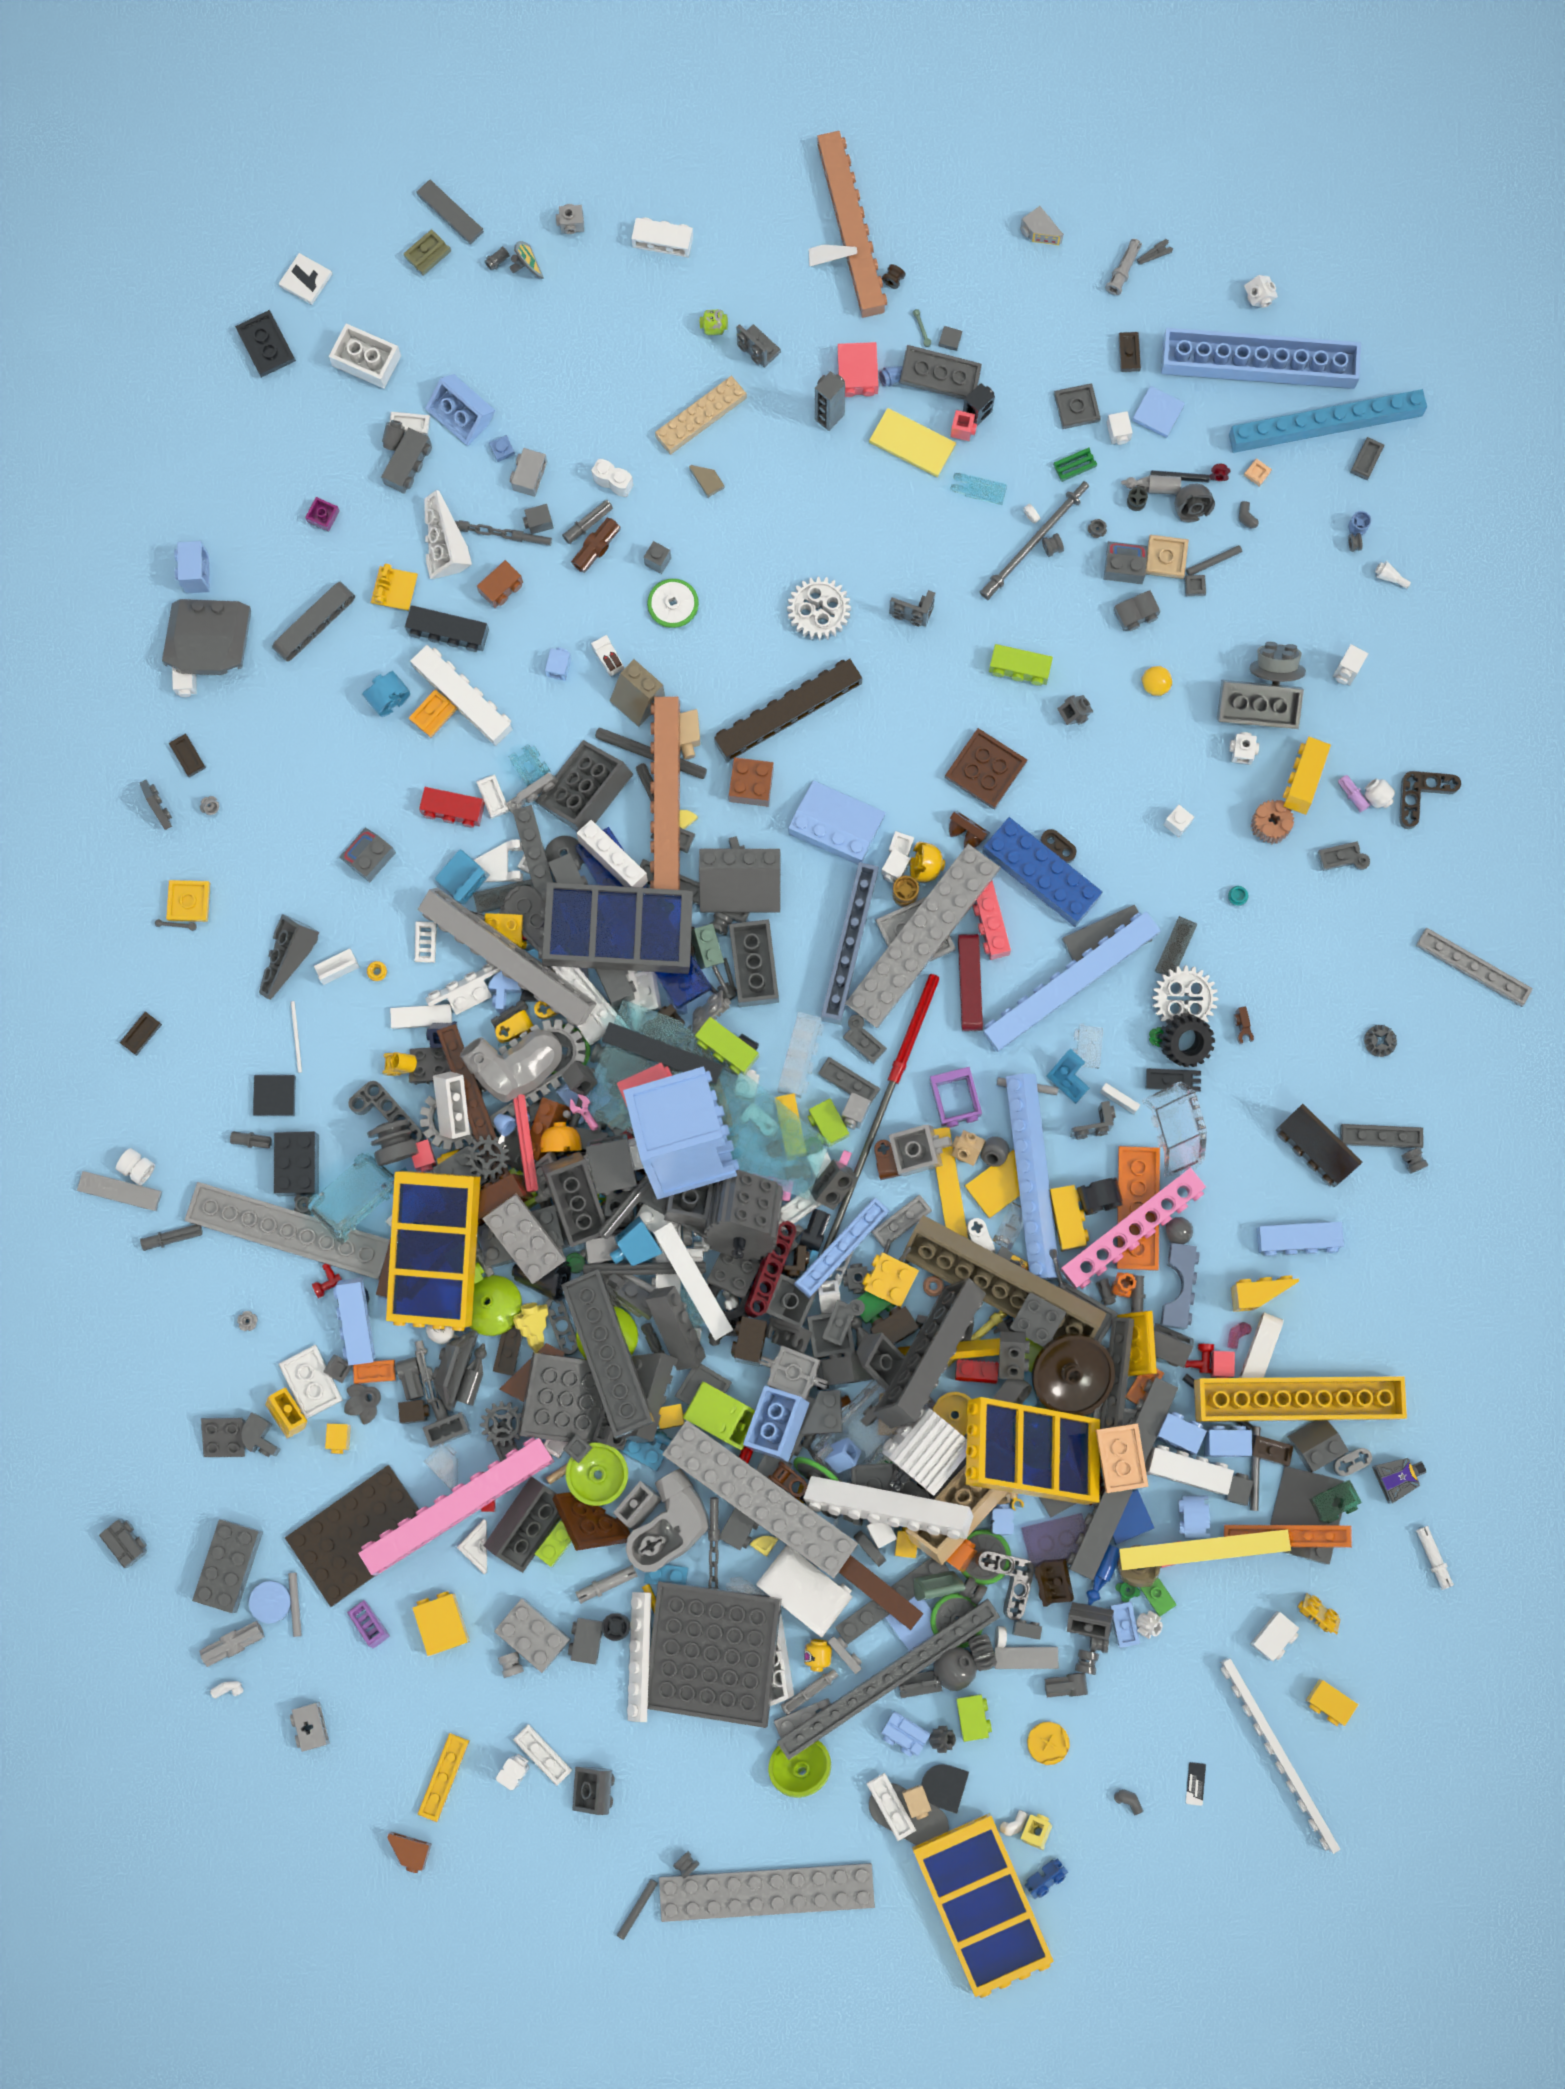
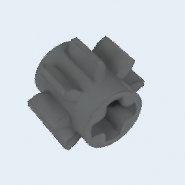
M938 1726V1729H933V1732L930 1734L929 1742L932 1749H937L938 1753H946L947 1750H952L956 1737L953 1730H948L947 1726Z

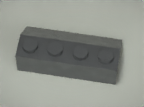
M531 1476L483 1546L496 1557L523 1573L534 1558L536 1551L561 1518L552 1500L557 1493Z

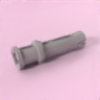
M1131 239L1119 266L1113 270L1112 278L1105 286L1109 293L1113 295L1121 294V288L1124 282L1128 280V272L1142 246L1139 240Z

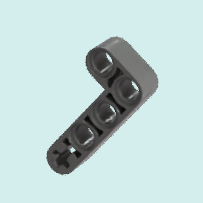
M377 1081L368 1082L349 1099V1107L357 1115H364L375 1106L388 1121L405 1117L409 1120L410 1125L403 1128L402 1131L410 1128L418 1137L415 1140L416 1143L424 1141L423 1132ZM373 1087H379V1093L376 1096L370 1095V1090ZM358 1100L364 1101L361 1109H355L354 1107ZM386 1102H392L393 1106L389 1111L383 1110V1105ZM411 1135L404 1137L405 1141L414 1140Z

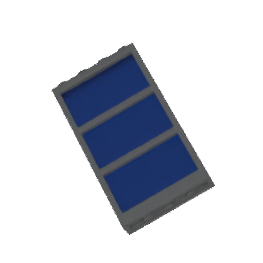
M547 882L546 889H542V901L546 902L545 908H541V920H544V927H540L539 938L543 940V946H539L538 958L542 959V966L689 974L693 891Z

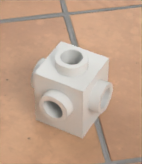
M1258 275L1244 285L1248 294V300L1252 306L1268 307L1278 297L1275 291V284L1269 276Z
M1248 732L1236 734L1234 740L1230 741L1229 752H1232L1231 762L1251 765L1259 751V743H1256L1257 736H1252Z

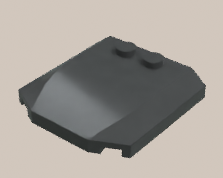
M179 599L172 603L162 657L163 665H169L181 674L224 675L227 673V670L235 667L241 669L251 616L250 606L239 601Z

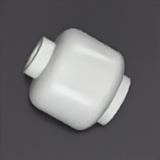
M1376 778L1365 787V798L1374 808L1383 807L1385 809L1393 803L1394 800L1392 798L1395 795V791L1386 780H1378Z

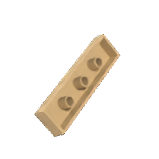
M730 376L655 432V437L671 455L747 398V393L733 376Z

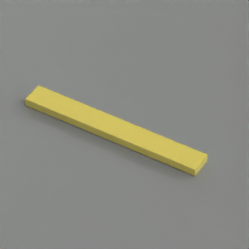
M1288 1529L1119 1549L1122 1570L1291 1551Z

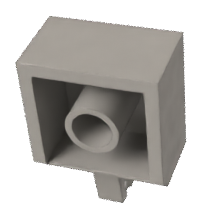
M922 1125L889 1135L898 1174L904 1177L943 1166L940 1156L943 1153L942 1149L952 1146L951 1138L947 1136L939 1139V1135H935L931 1125Z

